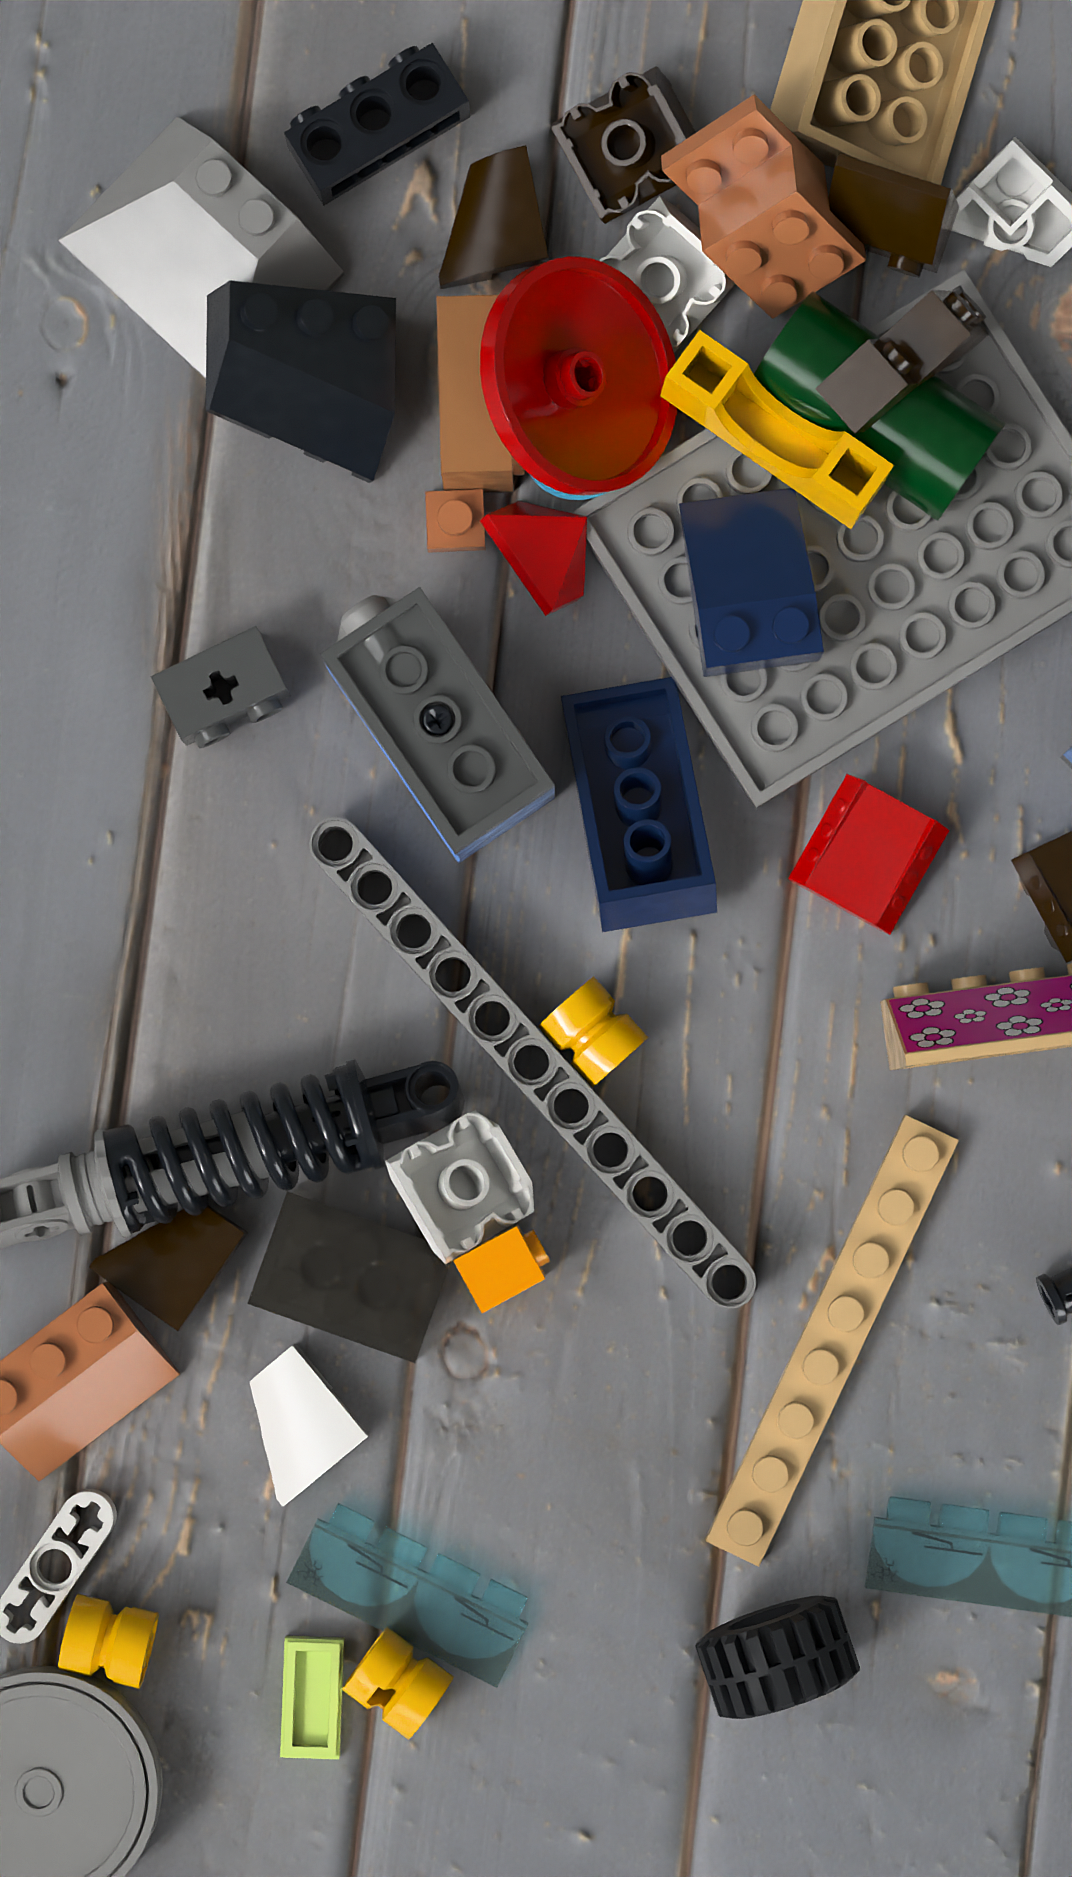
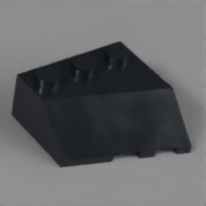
M229 280L208 294L206 412L270 439L274 437L304 450V455L322 463L329 461L351 471V475L368 483L373 482L395 415L396 298Z

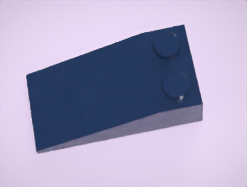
M672 677L561 696L602 932L717 913L714 870L678 689Z

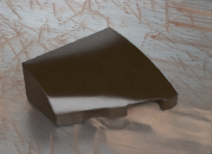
M526 145L492 154L470 164L438 276L441 289L492 280V274L531 267L548 261L545 237Z
M208 1204L205 1211L197 1216L188 1214L182 1209L177 1212L176 1217L171 1223H158L144 1230L135 1237L95 1258L89 1268L175 1330L180 1331L211 1284L219 1277L248 1232Z

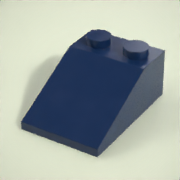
M792 488L679 503L703 677L819 661L824 653L816 593L796 491Z

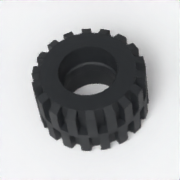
M809 1596L751 1612L712 1629L695 1645L718 1716L724 1718H753L806 1703L845 1685L860 1670L838 1600L834 1597Z

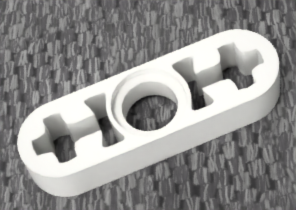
M85 1489L74 1494L63 1505L0 1598V1635L4 1639L17 1644L27 1643L37 1638L46 1629L115 1526L117 1511L114 1502L107 1494L96 1489ZM92 1502H95L101 1507L97 1517L104 1523L101 1529L91 1526L77 1542L89 1547L86 1554L83 1555L74 1543L67 1539L56 1537V1532L61 1527L67 1536L70 1535L80 1520V1516L74 1512L76 1505L85 1508ZM58 1549L69 1556L72 1570L70 1576L65 1581L54 1583L42 1576L39 1569V1561L45 1551ZM28 1577L38 1590L55 1595V1599L50 1604L42 1596L30 1613L31 1617L37 1621L35 1627L25 1624L18 1630L10 1624L14 1615L7 1608L9 1603L19 1606L28 1598L33 1588L23 1586L22 1584L24 1579Z

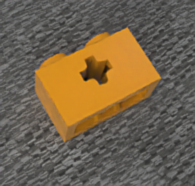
M517 1224L458 1256L453 1261L481 1313H484L544 1280L546 1275L541 1266L549 1263L550 1259L534 1229L523 1234Z

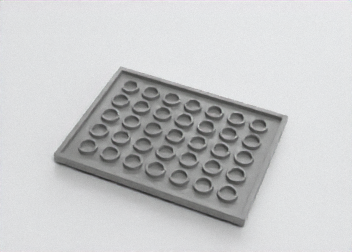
M964 269L931 290L955 291L958 295L962 291L965 292L985 314L986 318L980 324L989 335L968 353L935 375L1006 424L939 521L883 484L853 528L850 529L796 491L816 593L824 653L819 661L703 677L679 503L791 488L710 430H703L661 456L649 472L631 485L595 497L571 512L587 517V544L755 810L1072 613V437ZM931 290L868 329L882 337Z

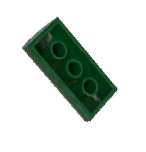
M812 291L779 333L754 372V376L770 394L802 418L828 430L846 431L892 463L894 466L884 484L939 521L1006 423L934 375L899 401L866 432L854 434L815 388L868 339H879L880 337Z

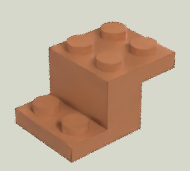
M755 94L661 156L662 171L698 205L702 252L772 319L806 299L812 291L817 292L866 261L864 244L830 211L824 164Z

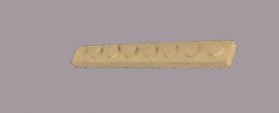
M907 1115L903 1116L705 1537L706 1542L758 1567L760 1566L958 1144V1139Z

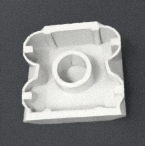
M661 196L657 198L648 210L636 214L627 226L626 235L606 257L599 260L616 268L630 278L648 297L663 321L674 353L735 285L702 252L700 228L687 218L677 206Z
M476 1110L463 1115L448 1126L385 1161L390 1178L432 1251L445 1264L534 1212L533 1186L530 1177L500 1126Z

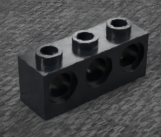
M433 42L421 50L417 46L403 50L391 59L388 64L389 69L371 80L368 76L357 78L340 91V99L322 110L319 106L310 107L292 119L290 122L291 128L284 132L287 147L323 206L470 118L469 100ZM420 80H430L440 88L433 98L424 101L417 100L408 93L410 87ZM374 109L382 110L391 117L388 124L379 130L365 129L359 123L361 117L366 112ZM331 139L339 143L341 149L334 158L324 161L318 160L310 154L313 145L320 140Z

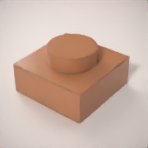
M483 489L425 491L428 553L486 550L485 528L480 522L484 517Z

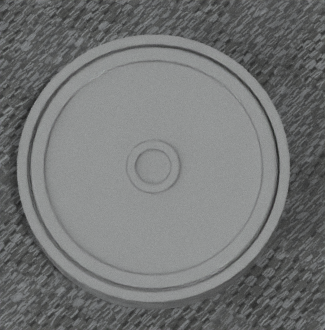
M58 1666L26 1667L0 1675V1877H124L136 1863L147 1845L156 1826L162 1801L163 1778L160 1757L146 1722L126 1697L109 1684L94 1676L88 1677L58 1670Z

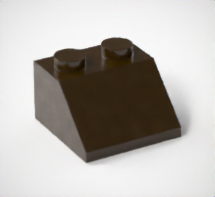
M839 153L828 197L830 211L864 244L865 255H867V252L887 257L889 258L888 268L909 276L919 278L922 269L937 273L959 210V205L952 189Z

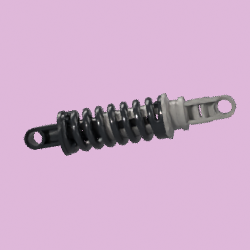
M353 1059L346 1061V1065L336 1067L332 1073L325 1075L329 1091L334 1090L335 1095L325 1098L319 1080L315 1075L309 1074L304 1076L300 1082L304 1104L294 1106L287 1086L283 1083H276L270 1089L274 1112L263 1114L257 1095L252 1091L243 1092L240 1096L241 1112L230 1114L224 1100H214L209 1107L212 1120L199 1123L196 1111L188 1107L182 1109L179 1113L181 1128L172 1131L168 1130L163 1117L155 1116L149 1120L151 1136L139 1140L134 1128L128 1124L108 1130L106 1128L99 1129L94 1133V1150L88 1154L82 1153L78 1156H74L72 1152L61 1154L58 1157L57 1164L24 1169L0 1179V1249L23 1242L52 1238L74 1228L82 1235L93 1232V1227L96 1224L101 1225L112 1221L122 1237L126 1238L132 1236L134 1232L140 1231L145 1224L155 1221L162 1224L171 1223L177 1215L178 1202L188 1214L197 1216L202 1214L207 1208L208 1194L219 1206L225 1208L232 1206L237 1200L239 1185L246 1195L253 1199L262 1198L266 1194L269 1177L272 1178L278 1188L285 1191L292 1190L298 1183L299 1165L309 1180L316 1183L321 1182L327 1177L329 1172V1155L338 1170L345 1174L372 1167L375 1170L383 1168V1144L442 1129L461 1117L465 1103L457 1076L448 1065L438 1061H427L416 1066L365 1079L358 1063ZM432 1086H444L450 1090L448 1097L437 1105H427L420 1101L422 1094Z

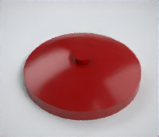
M567 256L543 262L524 270L514 277L502 289L488 314L480 349V376L485 404L498 436L512 457L525 471L544 485L567 494L584 496L610 492L631 485L649 472L664 452L675 425L677 407L662 398L660 394L665 377L676 363L663 321L643 291L616 268L604 262L581 256Z

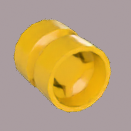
M594 976L538 1025L540 1030L559 1050L571 1048L574 1052L571 1064L592 1088L649 1038L627 1013L615 1015L612 1012L615 1000Z
M78 1593L66 1624L59 1655L58 1670L91 1677L102 1667L105 1669L107 1678L113 1680V1683L140 1689L150 1660L159 1613L137 1607H125L116 1615L113 1613L110 1601Z
M387 1626L352 1672L342 1690L367 1709L375 1706L382 1708V1720L409 1740L439 1702L454 1676L429 1657L420 1660L413 1657L414 1646Z

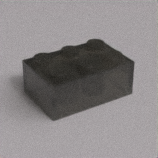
M287 1191L247 1304L416 1363L452 1261L445 1264L432 1251L424 1237L300 1193Z

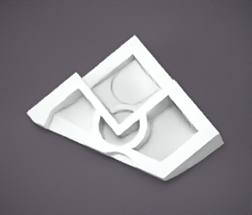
M1016 137L956 197L959 210L951 231L984 241L983 245L1000 251L1007 249L1024 254L1027 260L1052 267L1072 247V192Z
M296 1343L249 1381L276 1499L282 1506L290 1502L369 1436L332 1391V1386Z

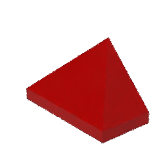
M517 501L486 514L480 520L545 616L578 601L584 596L587 538L586 516Z

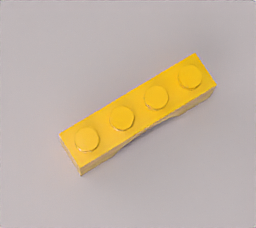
M701 330L697 332L665 377L660 394L662 398L850 529L853 528L883 486L894 466L846 431L839 432L822 428L787 408L762 386L746 361Z

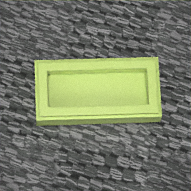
M285 1637L280 1757L340 1758L345 1638Z

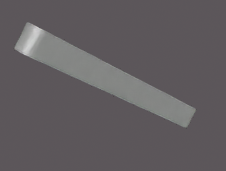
M339 817L326 818L317 823L311 831L309 838L310 853L317 864L711 1302L725 1309L739 1308L748 1303L754 1295L756 1288V1277L750 1264L357 827L347 819ZM340 830L348 833L353 841L350 854L339 861L326 859L321 852V844L324 837L332 831ZM371 874L385 875L391 880L392 891L388 899L381 904L375 905L363 901L359 891L362 881ZM417 916L424 918L431 926L430 939L419 948L404 946L398 936L400 925L409 917ZM448 960L462 961L470 969L469 983L460 991H445L438 984V969ZM489 1003L501 1004L507 1009L510 1016L509 1025L506 1030L495 1036L482 1033L476 1025L477 1012L481 1007ZM529 1046L541 1048L549 1058V1067L542 1077L533 1080L523 1078L515 1069L517 1054L520 1050ZM570 1089L579 1091L588 1101L587 1115L583 1120L572 1124L561 1121L554 1112L556 1097L561 1092ZM605 1133L618 1134L627 1145L626 1158L616 1167L602 1166L594 1157V1143L599 1136ZM651 1176L659 1179L664 1184L666 1199L658 1209L645 1211L640 1209L634 1202L633 1189L639 1180ZM691 1220L702 1226L706 1239L700 1251L695 1254L686 1255L676 1250L673 1245L672 1236L675 1228L680 1223ZM724 1265L737 1266L744 1274V1287L733 1298L718 1296L712 1286L714 1273Z

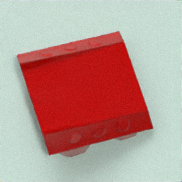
M846 774L788 879L890 935L950 830L939 821L868 784L865 780Z

